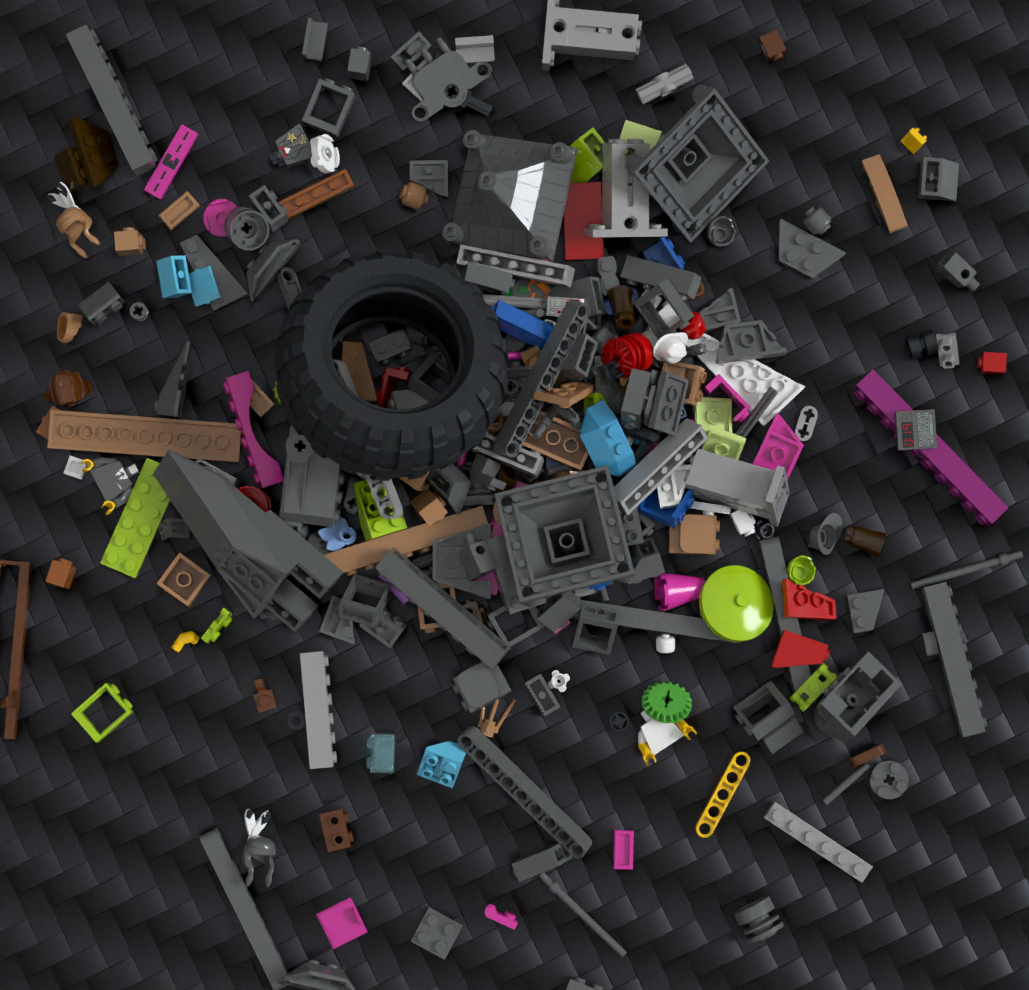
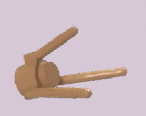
M498 699L494 702L489 719L485 718L484 720L485 707L481 709L480 720L477 726L480 727L479 730L488 737H493L494 733H498L501 724L512 709L516 699L511 701L497 724L493 721L499 703Z

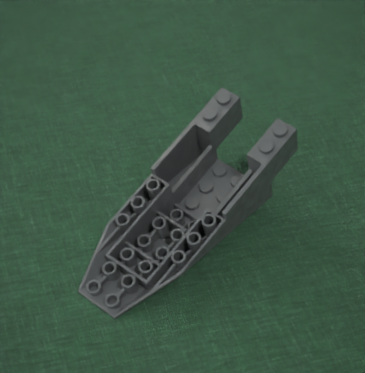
M171 450L167 451L154 471L153 475L253 619L267 608L296 632L312 616L318 605L285 578L291 574L320 599L343 574L341 569L270 509L265 513L222 475Z

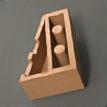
M343 342L342 361L347 365L358 396L369 403H378L376 400L378 394L376 383L371 370L366 345L362 342Z

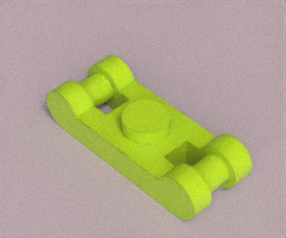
M825 663L789 698L800 706L799 709L802 712L838 677L834 672L831 673L827 669L828 666ZM821 674L826 678L823 683L818 679ZM803 692L809 697L806 701L800 696Z

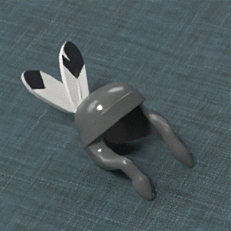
M247 809L244 815L249 835L247 843L243 848L241 860L244 866L248 868L247 887L253 881L254 867L251 863V856L265 864L269 869L265 879L266 887L268 888L272 882L274 871L272 856L276 853L275 843L267 837L257 836L270 819L271 812L269 810L262 813L257 821H255L254 813L250 809Z

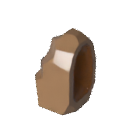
M71 312L61 313L57 325V337L60 342L68 343L72 341L74 335L77 334L82 326L83 315Z

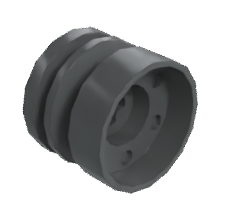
M240 206L233 209L227 215L224 221V231L227 238L237 247L244 250H255L266 242L269 236V225L266 218L255 209ZM244 223L249 225L246 227V231L241 229V227H244Z
M769 896L760 898L733 913L739 926L749 925L743 931V934L753 933L746 938L748 944L763 941L776 934L784 926L782 921L773 923L780 917L779 914L769 916L768 913L775 908Z

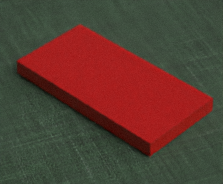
M601 182L570 183L564 210L565 260L599 259L604 257L603 237L583 235V228L589 227V224L602 225Z

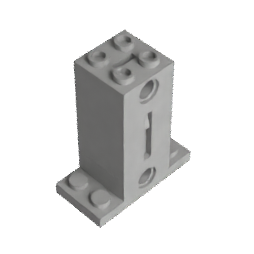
M548 0L542 71H549L550 66H554L555 53L634 60L635 55H639L640 39H637V36H640L642 21L638 20V14L560 8V0ZM561 29L562 32H556L555 30ZM624 35H629L631 38H628V39H627V38H624L623 36H624Z
M608 139V143H602V225L589 224V227L583 228V235L589 237L667 236L668 229L662 228L661 224L649 223V192L638 178L625 168V162L629 156L638 154L643 158L650 152V144L644 143L643 139H627V143L622 139Z
M697 449L696 454H693L690 460L692 465L690 472L687 471L684 477L687 491L688 489L693 490L694 498L729 506L736 510L767 518L772 526L778 527L790 493L785 467L777 465L775 471Z

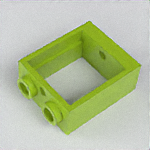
M105 683L71 713L96 743L104 739L133 713L131 709L133 705L126 698L122 699L118 695L120 691L113 683L111 685ZM108 691L125 712L100 733L83 711Z

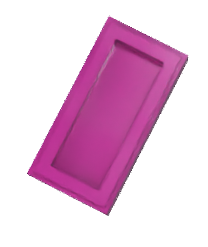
M614 830L613 869L633 870L634 830Z

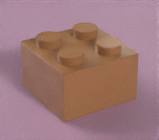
M179 552L157 584L182 603L191 607L212 578V575Z

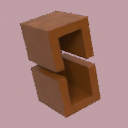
M59 558L58 561L52 560L45 582L69 589L76 567L72 566L73 562Z

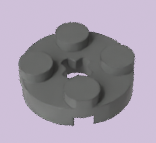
M882 761L876 764L871 771L869 784L872 791L879 797L885 799L898 798L908 787L907 771L897 762ZM887 774L890 777H894L892 785L884 783Z

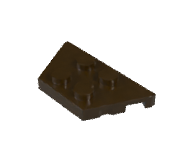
M71 117L67 121L90 189H93L119 165L107 130Z

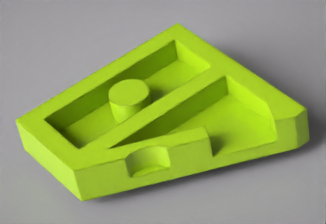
M222 609L220 616L213 621L201 637L206 643L209 644L210 641L214 643L220 636L219 630L223 626L226 628L233 620L231 618L233 613L228 609Z

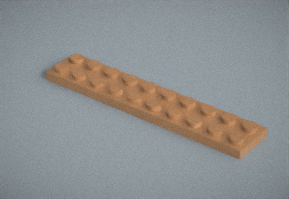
M51 410L47 448L164 457L167 451L171 450L188 459L197 460L200 458L209 461L239 463L242 432L241 430L238 431L235 423Z

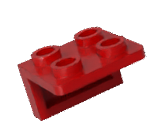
M397 366V369L387 367L386 372H383L381 378L383 383L382 389L377 394L376 400L379 406L388 408L387 401L395 389L396 381L409 383L412 371Z

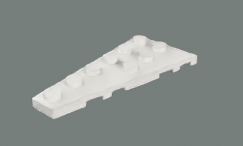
M705 333L699 339H688L687 347L699 343L706 345V353L696 357L715 377L718 374L722 376L751 407L748 410L750 413L769 387H773L778 391V394L758 420L763 427L805 388V386L796 383L754 359L716 364L715 361L720 344L717 339Z

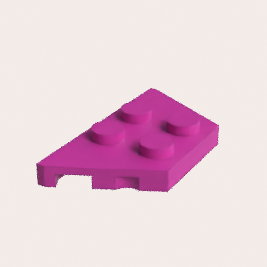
M776 413L753 465L775 471L777 465L785 467L788 480L804 444L780 414Z

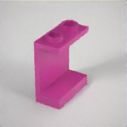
M718 374L705 386L703 392L709 396L719 386L742 410L734 417L732 423L735 424L737 421L741 423L750 414L748 410L751 407Z

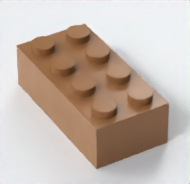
M540 411L522 446L529 450H535L541 453L542 456L574 470L581 471L588 452L579 436L580 430L573 429L570 423L554 417L549 429L545 430L539 439H535L532 435L539 426L538 423L541 418L547 415V413Z

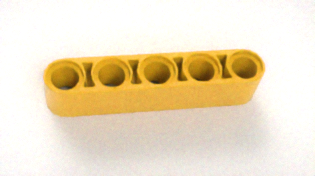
M745 752L735 753L727 765L696 823L695 831L699 836L703 838L709 837L715 830L750 764V757ZM739 755H743L746 758V763L743 766H739L736 763V758ZM730 772H734L737 775V779L733 783L727 781V774ZM721 789H725L728 792V796L724 800H720L717 796L718 791ZM712 806H716L719 810L718 815L715 817H711L708 814V810ZM703 823H707L710 828L706 834H701L699 831V827Z

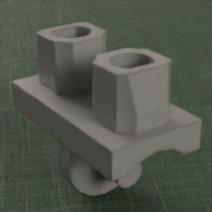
M956 332L946 335L936 334L940 366L946 369L959 365Z

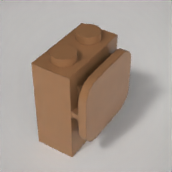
M685 515L681 523L678 522L675 529L669 526L668 554L715 555L716 551H719V540L716 539V532L720 531V520H716L717 516Z

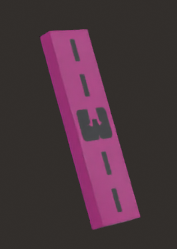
M181 124L144 189L145 192L162 200L197 139L198 133Z

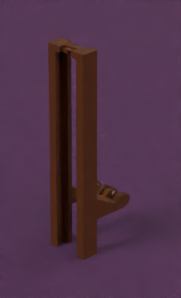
M0 560V574L1 566L18 565L20 568L8 696L4 700H0V707L7 708L4 739H16L32 563Z

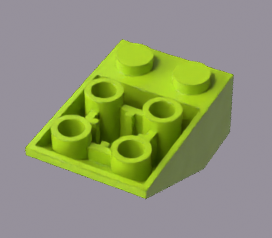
M593 127L570 145V147L578 149L571 183L590 182L602 172V143H605V141Z
M367 480L354 483L359 521L366 542L407 528L403 513L398 519H384L380 515ZM383 488L382 495L383 497H385L387 492L386 489ZM390 506L389 513L390 515H392L394 510L393 507Z

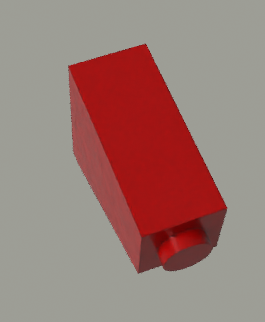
M783 630L770 667L780 668L822 664L823 660L827 661L829 657V645Z

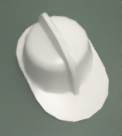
M679 332L665 334L660 337L653 348L654 357L657 360L671 364L679 362L687 354V334Z

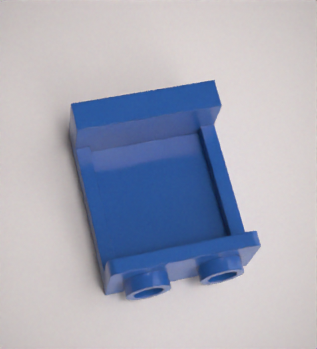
M656 488L637 506L638 513L675 529L678 522L681 523L683 521L687 508L690 509L694 503L693 490L688 489L687 493L683 494L678 506L660 509L658 490Z

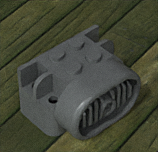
M868 651L852 668L847 667L841 672L834 682L822 692L823 696L817 701L814 708L816 725L824 734L838 738L845 744L856 736L902 683Z

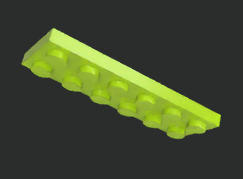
M149 458L146 459L100 562L133 578L138 576L171 501L153 475L160 463Z

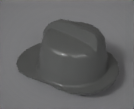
M830 513L821 524L813 526L810 531L808 546L820 550L825 555L830 554L842 534L843 524L841 517L837 513Z

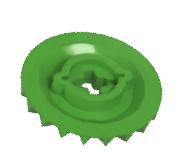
M664 681L661 683L655 682L654 685H649L647 690L644 691L642 707L649 717L658 722L676 723L689 715L692 707V698H690L689 692L685 691V687H679L678 683L675 685L671 681L669 683ZM669 696V704L665 708V699Z

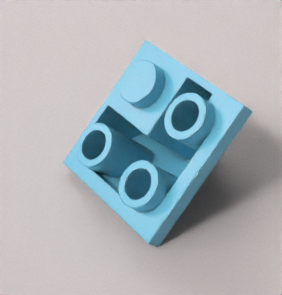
M452 741L428 746L424 752L417 775L453 788L466 752L457 743Z

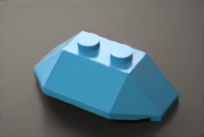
M604 400L586 408L579 436L594 467L599 468L608 465L610 474L618 477L629 473L636 466L635 457L617 418Z

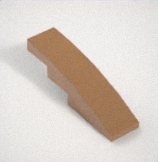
M880 154L862 160V166L869 179V185L876 198V204L889 233L908 227Z

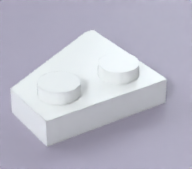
M691 464L679 466L657 487L660 509L679 505L686 488L684 477L687 471L690 472Z

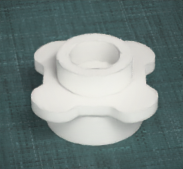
M554 670L548 686L551 689L556 688L560 692H564L570 676Z

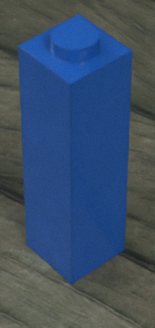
M501 300L489 306L497 314L501 331L532 346L537 345L540 350L543 349L554 326Z

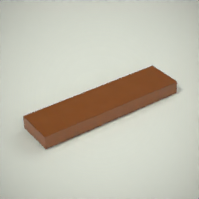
M344 169L279 201L278 204L285 207L288 215H286L287 219H290L353 188L354 184L347 170Z

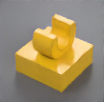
M912 128L901 140L913 154L922 147L927 138L926 135L922 137L918 133L919 128Z

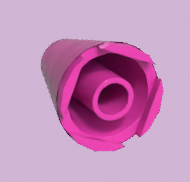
M669 573L660 574L658 578L654 579L655 599L659 600L661 604L657 605L659 610L667 611L699 599L702 585L705 582L704 578Z

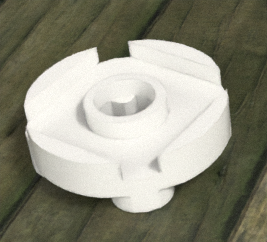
M327 134L319 135L310 140L311 164L323 173L334 172V168L339 166L340 161L338 148L333 147L331 142H334V140Z

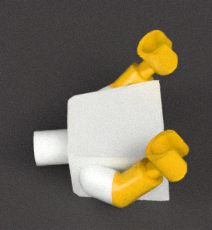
M645 711L640 713L646 723L640 727L641 730L638 732V747L643 755L646 766H649L647 762L649 759H654L656 763L655 754L679 738L685 736L688 740H691L688 736L689 732L697 734L694 728L689 726L684 720L676 723H661L649 717Z

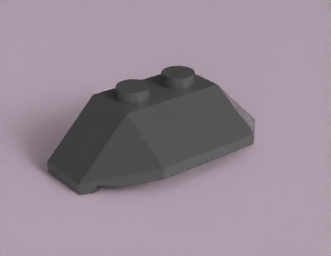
M298 239L270 242L268 246L265 244L260 249V256L257 260L253 259L247 266V279L250 300L254 304L299 248L301 242Z
M308 960V962L303 963L279 979V984L306 990H356L344 970L337 969L338 966L326 964V966L319 965V962L314 960Z

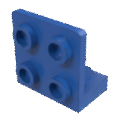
M661 237L657 244L642 253L648 261L684 270L685 262L679 254L676 256L673 251L674 245L669 238Z

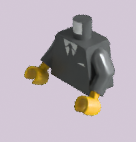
M104 457L92 460L85 459L80 462V464L85 463L87 465V468L83 469L82 472L90 470L106 500L101 508L107 506L110 509L105 513L106 515H109L114 509L126 503L134 486L130 478L140 473L135 463L124 467L121 461H117L115 458Z

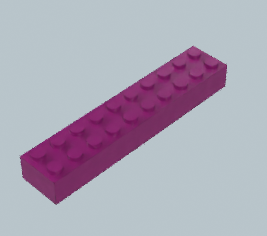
M873 369L853 388L855 391L853 394L859 401H864L868 405L867 409L873 415L877 414L882 419L880 422L885 428H891L895 432L894 437L897 439L895 412L914 410ZM937 434L936 449L908 450L914 457L917 455L922 460L920 463L927 470L931 469L935 473L934 478L940 484H946L948 487L947 491L954 498L958 497L962 501L961 505L968 512L971 510L976 515L974 518L980 525L985 524L988 526L992 524L1009 508Z

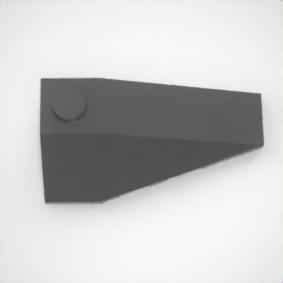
M186 342L159 395V400H155L154 411H157L158 416L175 419L182 418L193 345L191 342Z

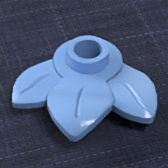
M342 517L333 527H326L318 531L321 539L328 542L326 549L329 551L341 550L345 545H351L356 540L355 530L348 527L347 521ZM344 535H349L350 538H349V539H345L343 536H344Z

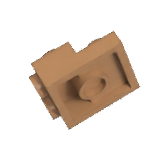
M664 361L662 371H668L689 380L684 404L697 406V402H701L703 396L702 391H700L701 384H704L707 378V373L704 372L705 369L697 365L679 362L671 364Z

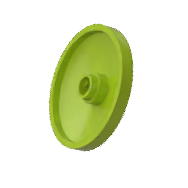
M731 565L718 569L705 580L699 595L700 612L706 625L717 636L728 641L745 642L759 636L768 627L773 616L774 602L770 588L759 574L743 566Z

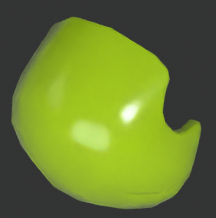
M801 555L794 557L788 563L787 574L792 583L803 586L809 584L814 579L816 567L813 565L810 557Z

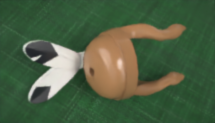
M59 182L58 191L60 195L54 193L47 195V198L52 203L67 208L56 221L57 230L61 234H67L70 246L80 256L87 258L85 251L77 246L75 242L83 231L90 242L100 245L99 240L88 231L92 224V219L86 212L75 205L68 187L64 183Z

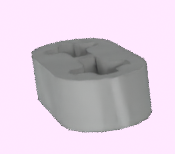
M806 406L800 412L794 433L801 442L807 441L812 436L818 417V412L813 406ZM811 410V414L814 417H811L807 423L805 422L806 415H804V412ZM806 425V432L808 433V436L805 435L803 438H801V434L798 433V430H802L803 426Z

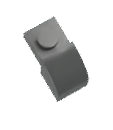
M477 453L470 469L472 484L487 492H490V490L495 491L496 488L504 491L507 483L496 479L502 464Z

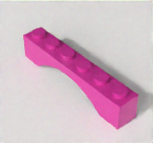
M249 371L225 378L223 387L225 393L230 395L231 401H229L231 411L236 413L237 419L235 424L238 431L241 430L243 438H241L243 448L248 450L249 456H247L249 466L254 468L255 474H253V479L256 486L259 485L260 488H264L284 481L279 462L271 458L260 447L251 429L249 407L254 386Z

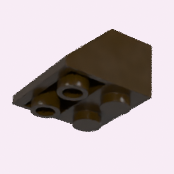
M76 147L67 148L54 156L62 182L68 187L70 192L90 187ZM106 177L101 183L108 181V177Z

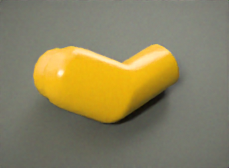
M193 631L181 633L171 648L180 652L186 643L197 644L199 636Z

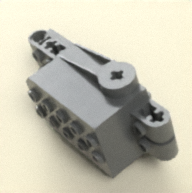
M291 425L289 437L286 441L287 458L279 518L305 538L308 531V525L305 524L333 527L340 521L341 510H338V506L342 503L343 491L340 490L341 485L345 481V472L341 470V465L325 457L323 459L312 450L311 443L303 435L299 436Z

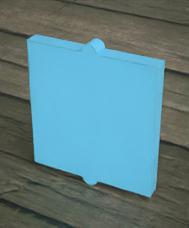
M211 266L195 269V272L189 274L191 295L195 307L210 304L211 301L221 298Z

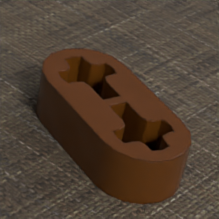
M879 744L849 758L852 766L856 767L885 754L886 750L883 744Z

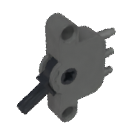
M441 37L436 39L438 46L443 52L440 56L433 59L426 48H423L420 52L427 64L419 70L410 59L405 61L407 68L413 75V88L421 98V101L410 109V117L414 121L420 122L428 119L441 110L443 106H460L462 108L468 106L486 116H489L492 106L471 96L472 92L468 90L490 76L492 69L489 63L481 61L468 67L462 56L456 51H451ZM479 65H483L486 68V73L483 76L477 72ZM453 87L454 95L448 96L447 88ZM418 107L424 111L422 118L415 116V110Z

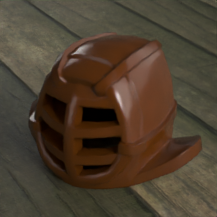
M61 370L50 378L49 387L44 393V399L47 402H54L56 405L73 407L75 403L84 398V395L92 392L93 386L89 381L82 379L79 372Z

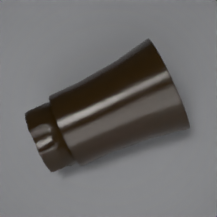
M624 285L613 287L607 292V299L612 309L614 321L617 328L629 329L635 323L633 290Z
M849 524L843 542L879 558L887 533L865 529L860 526L855 527Z

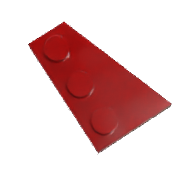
M787 578L782 580L784 618L837 619L834 599L818 592L814 593L807 590L806 587L796 585Z

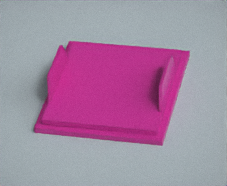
M351 897L316 914L332 949L367 933V929Z

